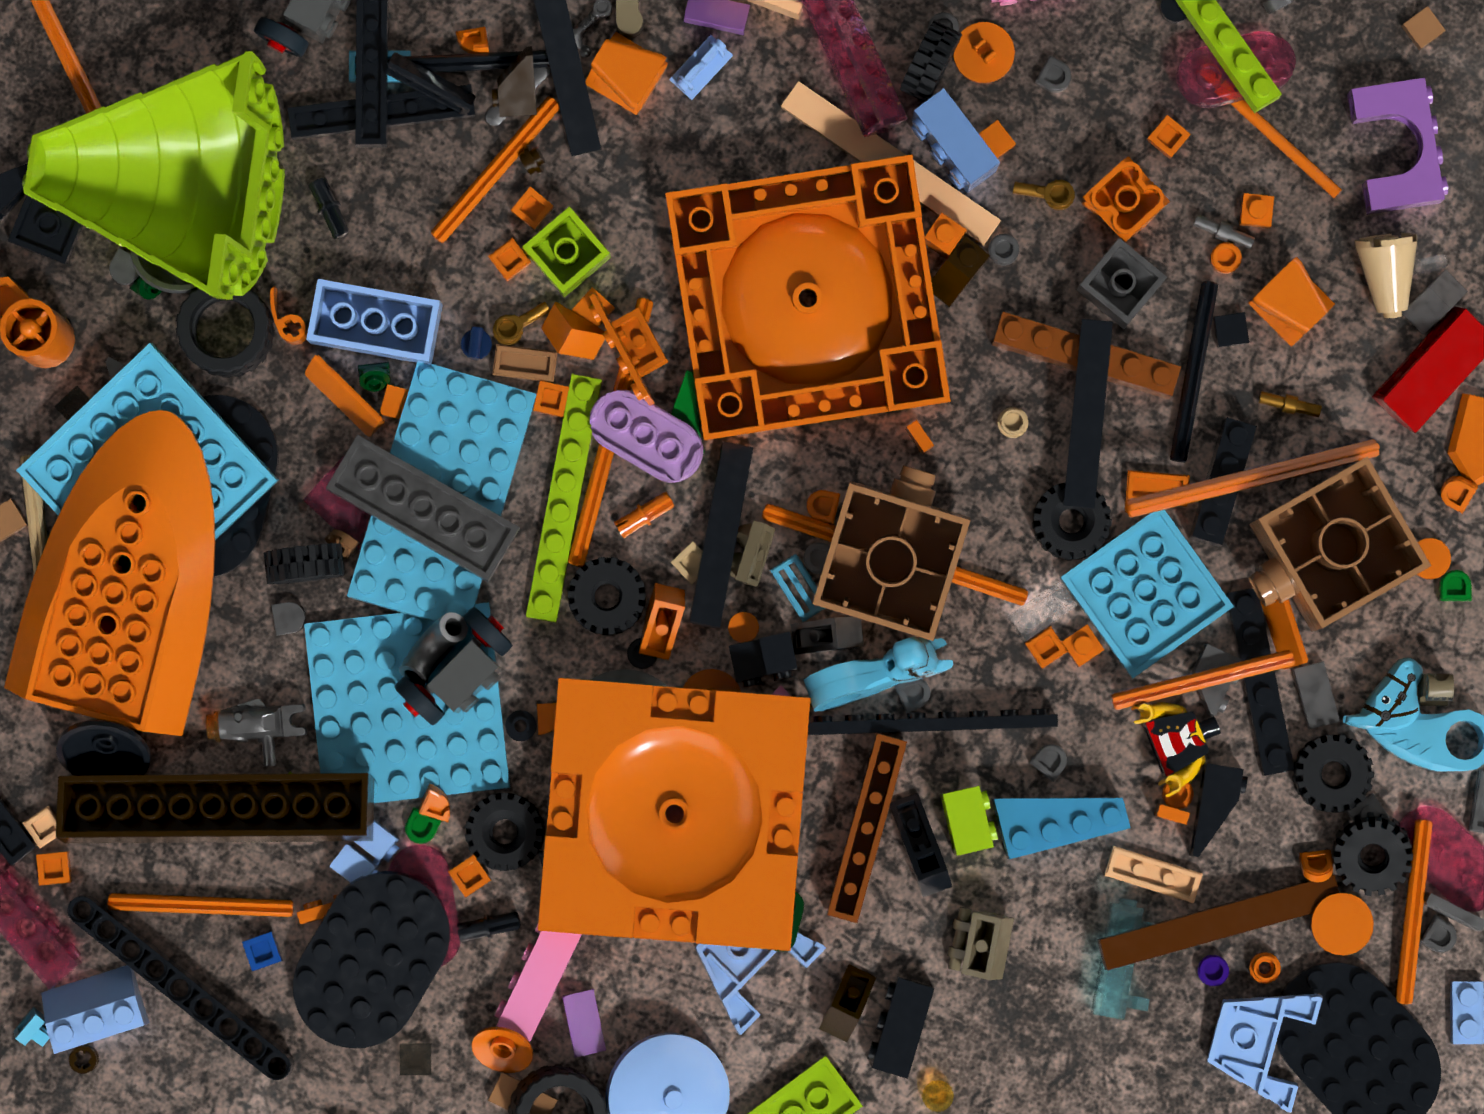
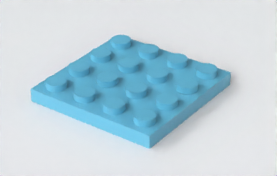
M1165 510L1150 513L1060 577L1132 679L1234 607Z

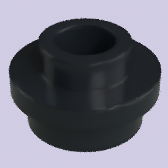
M515 711L506 720V732L513 740L526 741L536 732V720L527 711ZM518 720H524L527 724L523 732H518L515 729V723Z

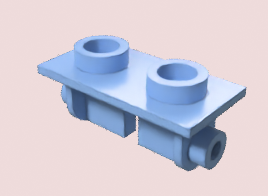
M710 35L669 80L689 99L693 100L733 57V54L726 49V45L720 39H715Z

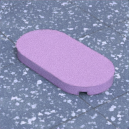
M629 390L608 392L602 395L592 407L590 424L595 440L606 449L653 477L664 482L675 483L689 478L699 468L703 458V444L696 430L654 404L650 406L644 399L639 401L634 392Z

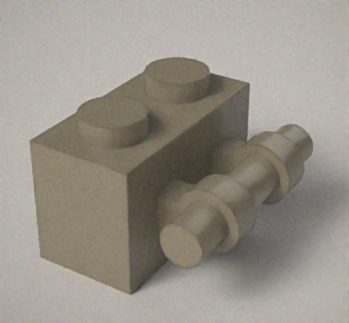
M960 907L958 918H955L953 922L955 934L953 944L948 948L947 956H950L948 969L960 971L963 960L961 974L986 980L1003 979L1014 918L981 911L973 912L970 921L972 909ZM967 932H969L966 949H964V948H965V943H966Z

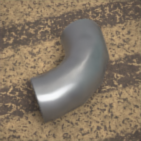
M449 612L436 620L412 647L399 667L400 674L403 677H409L417 685H425L443 657L466 637L468 626L464 618L457 613Z

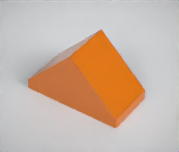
M558 302L554 303L541 327L558 354L594 360L605 341L602 334L604 330Z

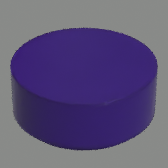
M1207 955L1199 961L1197 975L1204 984L1219 986L1228 978L1229 967L1222 957Z

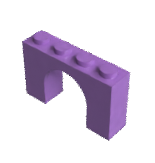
M1425 78L1351 89L1347 97L1352 124L1384 119L1395 120L1406 125L1412 131L1418 145L1417 159L1411 170L1400 175L1369 179L1362 184L1367 215L1440 204L1445 199L1444 195L1448 194V184L1446 177H1441L1439 165L1443 164V153L1441 147L1436 146L1434 134H1438V123L1436 116H1431L1429 104L1433 103V93L1431 86H1426Z

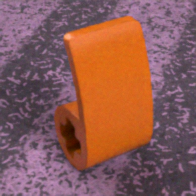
M275 286L270 288L271 311L280 336L291 345L304 343L307 338L308 325L298 315L290 314L280 318L277 300L278 289ZM291 323L301 326L298 329L299 334L295 337L291 333H286V331L290 330L288 326Z

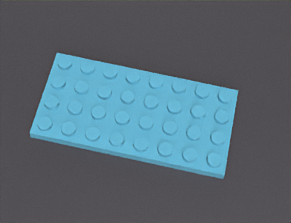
M417 362L390 453L497 515L502 516L537 394L438 365ZM371 516L347 597L435 622L449 612H454L464 617L471 608L475 607L483 579Z

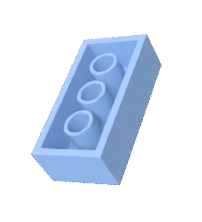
M317 279L306 340L314 345L431 365L443 305L440 300Z

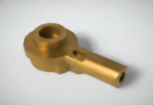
M1055 180L1048 183L1047 186L1016 181L1014 183L1013 194L1044 198L1047 205L1054 210L1069 208L1075 199L1073 186L1065 180Z
M544 301L519 317L516 315L500 316L493 325L494 338L503 345L516 344L523 335L524 327L550 312L547 303Z

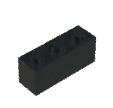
M897 976L896 982H889L885 999L890 1000L887 1013L883 1011L880 1013L876 1029L881 1031L878 1043L872 1041L867 1057L868 1060L872 1061L871 1068L908 1079L935 989L934 987Z

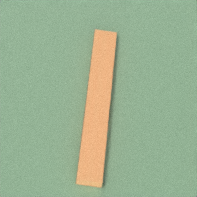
M799 81L781 105L783 110L859 162L906 155ZM914 161L920 204L937 216L942 212L967 229L965 235L984 247L1001 220Z

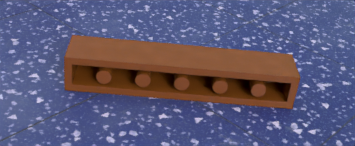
M1002 312L992 345L1076 371L1080 335ZM1111 345L1107 381L1169 400L1173 396L1181 366Z
M878 733L875 736L826 913L829 916L858 923L907 741Z

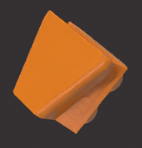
M615 32L610 40L606 39L594 57L591 63V70L585 82L587 86L594 89L597 93L604 95L624 109L637 115L663 76L668 66V63L665 61L667 57L661 53L646 50L618 32Z
M1128 156L1083 196L1084 199L1081 203L1085 208L1100 216L1126 242L1152 221L1170 201L1163 194L1162 190L1146 176L1140 166L1134 163Z
M1298 257L1290 261L1248 302L1257 315L1263 318L1277 332L1278 336L1291 347L1335 305L1311 280Z

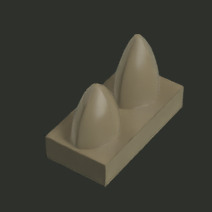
M753 520V523L739 526L736 541L745 549L743 553H734L730 576L734 577L737 581L758 588L776 528Z

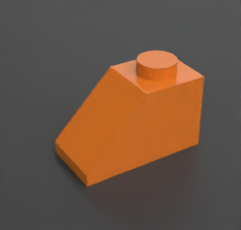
M658 583L654 584L646 611L639 646L640 654L669 660L685 610V590Z

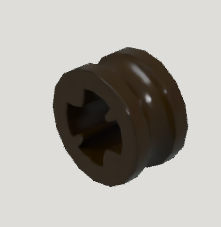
M81 1045L75 1048L69 1056L71 1069L79 1074L93 1071L99 1063L97 1050L89 1045ZM80 1051H83V1054L88 1052L91 1055V1058L88 1060L90 1064L88 1068H85V1064L81 1067L77 1064V1061L80 1059L78 1055Z

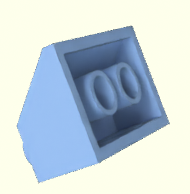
M128 965L41 992L45 1026L54 1054L150 1023L134 970Z

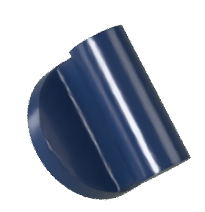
M471 327V330L462 337L461 349L467 358L481 360L490 353L492 341L490 336L483 331L484 328Z

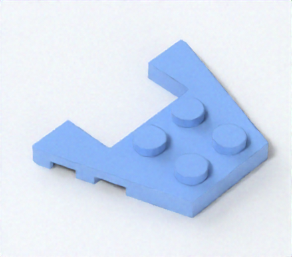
M798 932L796 942L791 951L788 952L804 968H807L826 947ZM698 944L695 950L736 1032L742 1035L761 1014L738 991L776 951L771 949Z
M1303 994L1223 999L1207 1062L1240 1083L1243 1082L1257 1091L1259 1095L1278 1104L1286 1112L1291 1113L1298 1090V1083L1268 1076L1267 1074L1283 1017L1316 1024L1323 999L1322 995Z

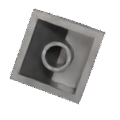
M1119 238L1080 284L1077 291L1120 327L1125 329L1165 281L1167 276Z

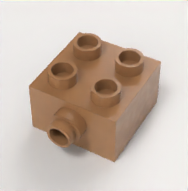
M1368 456L1249 524L1269 558L1268 561L1259 565V572L1256 571L1248 577L1254 592L1264 606L1275 603V600L1283 603L1292 597L1311 632L1328 626L1431 566Z
M903 465L899 474L901 475L900 479L894 478L890 493L851 481L812 604L934 641L971 521L970 517L932 506L936 491L931 489V487L934 485L936 475Z

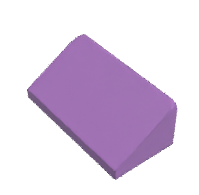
M688 0L683 20L685 23L744 36L750 5L730 0Z
M594 989L563 995L562 998L575 1058L606 1051Z

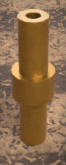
M1261 391L1258 401L1260 404L1281 408L1282 412L1293 415L1295 412L1319 417L1322 405L1298 400V396L1286 394L1284 397Z

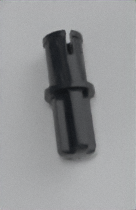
M320 178L311 182L308 187L319 208L317 212L319 215H323L332 237L339 239L346 236L349 229L339 209L341 204L333 196L327 178Z
M517 912L489 917L487 914L481 919L457 923L461 943L484 937L492 939L495 934L518 930L521 926L520 917Z

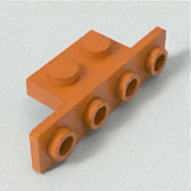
M595 293L590 294L589 298L593 304L589 306V310L596 322L602 321L607 330L602 334L610 348L616 347L621 355L616 360L625 375L631 374L634 383L630 386L639 401L644 399L650 406L653 405L655 401L642 377L667 364L669 361L642 311L638 307L612 322L601 300Z

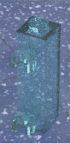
M1119 898L1118 904L1110 902L1104 937L1154 923L1142 921L1144 909L1137 907V901ZM1102 957L1100 958L1091 1008L1093 1015L1124 1020L1126 1008L1148 1011L1150 999L1129 995L1134 963L1107 971L1104 969Z

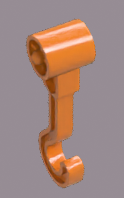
M0 277V336L6 348L33 366L45 369L56 367L67 360L73 351L75 343L74 329L68 319L42 301L33 299L10 277Z

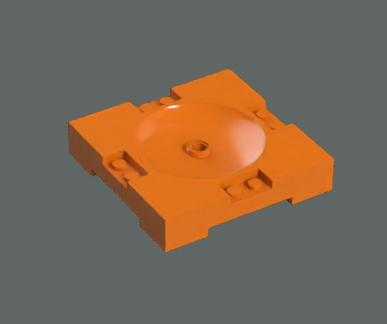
M913 154L840 167L665 193L704 440L951 402L923 230ZM803 290H811L815 293L816 303L813 306L805 307L799 302V294Z
M558 678L538 931L791 951L811 698ZM671 805H678L684 811V817L679 823H671L666 817V811Z

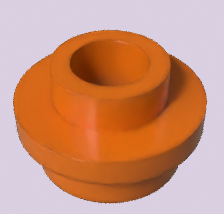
M1268 952L1256 954L1249 964V972L1252 978L1263 984L1275 981L1281 971L1280 962L1277 957ZM1262 962H1267L1270 965V970L1266 974H1262L1259 971V965Z

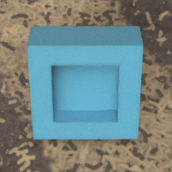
M33 1007L14 1029L15 1039L24 1046L32 1039L43 1047L49 1040L47 1029L42 1026L45 1023L44 1015Z

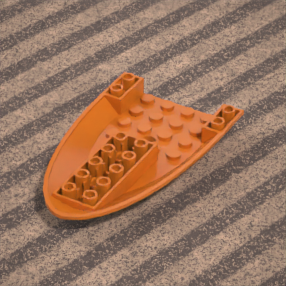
M166 410L149 411L134 417L115 431L98 449L80 474L59 513L40 557L23 609L4 688L26 700L99 720L117 722L143 732L183 736L208 628L214 578L215 512L211 481L203 451L193 431L173 412ZM137 494L143 496L146 501L143 511L137 510V506L133 503ZM122 555L130 559L131 567L128 572L123 571V567L119 565V558ZM106 615L111 616L116 622V628L112 633L105 632L101 627V620Z

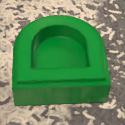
M1460 570L1446 572L1439 581V601H1472V585L1469 576Z
M413 807L405 825L406 835L414 843H427L435 837L442 821L419 814V809Z

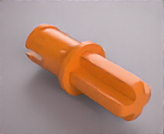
M663 492L642 506L637 504V509L614 521V524L625 539L628 535L646 524L648 526L652 525L651 521L674 507V503L669 494Z

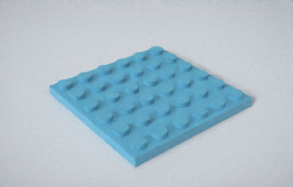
M149 343L16 470L59 516L80 474L98 449L117 429L136 416L149 411L166 410L176 414L188 425L203 451L210 476L214 503L215 540L279 481L272 471L153 343ZM137 494L133 503L137 506V510L143 511L146 501L143 496ZM125 555L119 558V565L123 567V571L128 572L131 567L130 559Z
M489 602L475 604V608L487 618L491 616ZM405 613L304 624L320 773H369L375 779L374 803L423 798L429 783L440 788L446 795L510 788L499 681L490 690L483 688L476 695L479 701L467 713L462 710L459 713L453 712L435 693L432 694L436 704L444 713V716L435 725L428 723L420 714L415 717L403 705L406 700L395 689V685L403 678L399 672V667L415 643L434 623L433 621ZM470 626L468 627L466 637L443 657L426 684L422 685L425 689H427L425 686L442 671L473 637L477 639L472 634ZM481 643L480 647L496 662L495 651Z

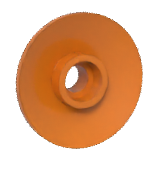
M488 1027L477 1032L472 1041V1051L475 1057L483 1065L495 1071L504 1073L520 1072L526 1069L533 1059L531 1044L525 1037L511 1029Z

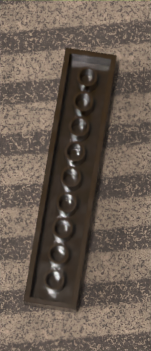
M369 773L58 776L56 839L65 844L373 841L375 779Z

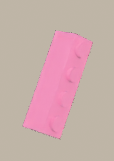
M537 925L535 932L540 935L535 945L528 944L521 960L525 961L526 964L521 973L515 971L508 988L513 991L508 1002L502 999L494 1015V1017L499 1018L496 1026L511 1029L521 1034L529 1042L532 1040L582 934L538 931Z

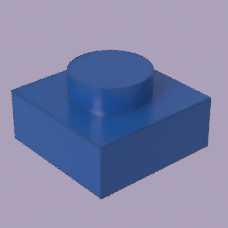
M273 931L242 942L252 971L283 961Z

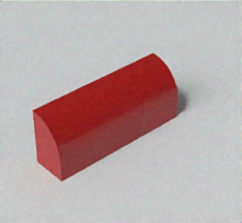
M1454 306L1373 394L1372 398L1397 422L1416 433L1484 359V327L1466 308Z

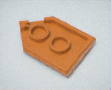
M1462 393L1447 454L1461 476L1477 485L1484 483V398Z

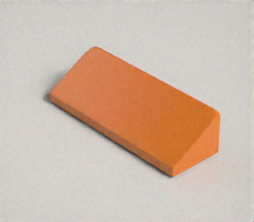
M315 355L305 370V376L366 436L371 437L385 423L383 417L319 355Z
M1289 599L1283 603L1275 600V603L1264 606L1261 602L1276 652L1291 650L1294 656L1295 664L1283 669L1308 663L1309 660Z

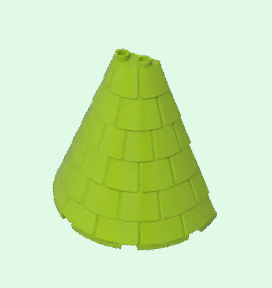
M245 51L244 54L219 65L212 64L144 94L139 92L112 105L103 106L73 120L32 135L31 143L27 148V171L22 180L24 194L55 211L62 212L86 228L95 230L117 245L126 247L150 263L162 267L216 299L232 300L233 296L245 295L255 285L268 262L265 246L266 243L275 242L284 193L285 169L279 167L277 152L281 151L284 147L283 126L273 84L264 83L262 75H265L266 72L265 66L252 51Z

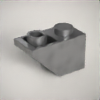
M1205 644L1191 674L1241 662V659L1209 644ZM1238 680L1198 690L1208 715L1213 717L1218 712L1223 713L1230 700V696L1226 695L1231 683L1236 685Z

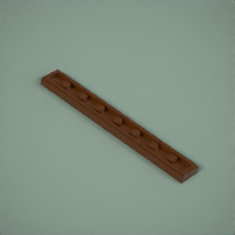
M1332 874L1324 882H1301L1097 939L1104 969L1108 971L1312 914L1322 899L1331 894L1339 893L1335 875Z

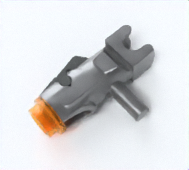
M254 699L221 711H214V714L206 715L208 739H215L216 742H221L222 739H229L246 743L248 739H258L259 743L262 742L264 766H276L274 738L307 735L305 727H295L291 722L292 716L295 713L304 712L306 706L305 704L267 707L261 699Z

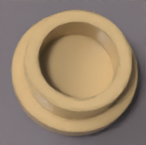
M1009 407L1000 413L997 420L998 429L1008 438H1018L1028 428V417L1023 410Z

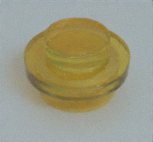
M941 1080L929 1082L922 1093V1099L926 1107L935 1112L948 1109L954 1098L950 1085Z

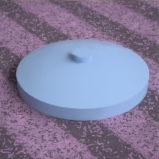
M658 1033L637 1041L619 1057L608 1078L605 1101L608 1114H727L730 1090L725 1069L719 1058L710 1048L687 1035Z

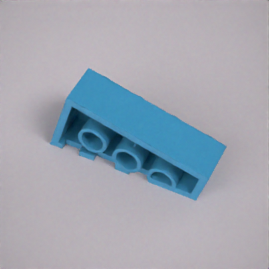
M1123 798L992 799L1007 859L1131 828Z

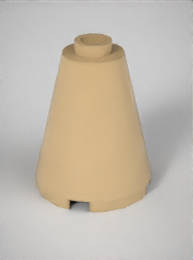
M1401 233V238H1398V235L1382 234L1355 240V248L1376 312L1383 313V318L1402 317V311L1408 310L1418 241L1416 233Z

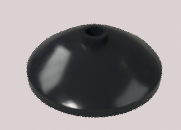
M87 720L76 723L61 733L56 746L59 762L74 776L144 775L149 768L151 760L150 749L140 735L123 724L109 720Z

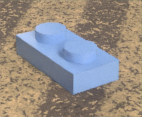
M1450 981L1451 1044H1484L1483 981Z

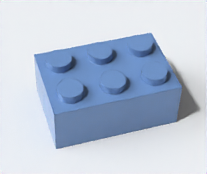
M944 88L914 110L911 129L920 141L927 140L932 148L929 151L938 165L945 164L951 173L948 177L956 189L960 190L963 188L966 193H969L996 173L1000 161Z

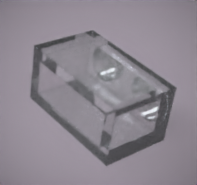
M1058 581L1008 615L1007 619L1022 641L1026 642L1076 608L1077 604L1062 582Z

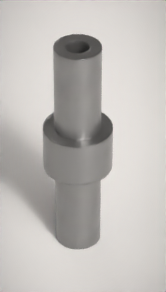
M1199 214L1193 224L1195 227L1215 234L1216 239L1224 242L1229 240L1251 249L1255 237L1233 229L1234 225L1224 221L1218 223Z

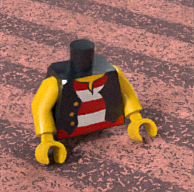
M1167 702L1132 706L1131 710L1137 709L1141 714L1140 719L1134 721V723H1142L1164 778L1158 782V785L1168 784L1170 792L1165 796L1170 797L1178 793L1181 787L1192 781L1205 764V755L1209 753L1205 740L1221 734L1217 720L1213 716L1198 722L1193 711L1187 712L1183 705Z

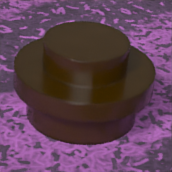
M529 145L523 147L524 151L519 153L522 164L530 175L535 172L542 173L544 171L542 165L546 163L543 155L537 147L532 149Z

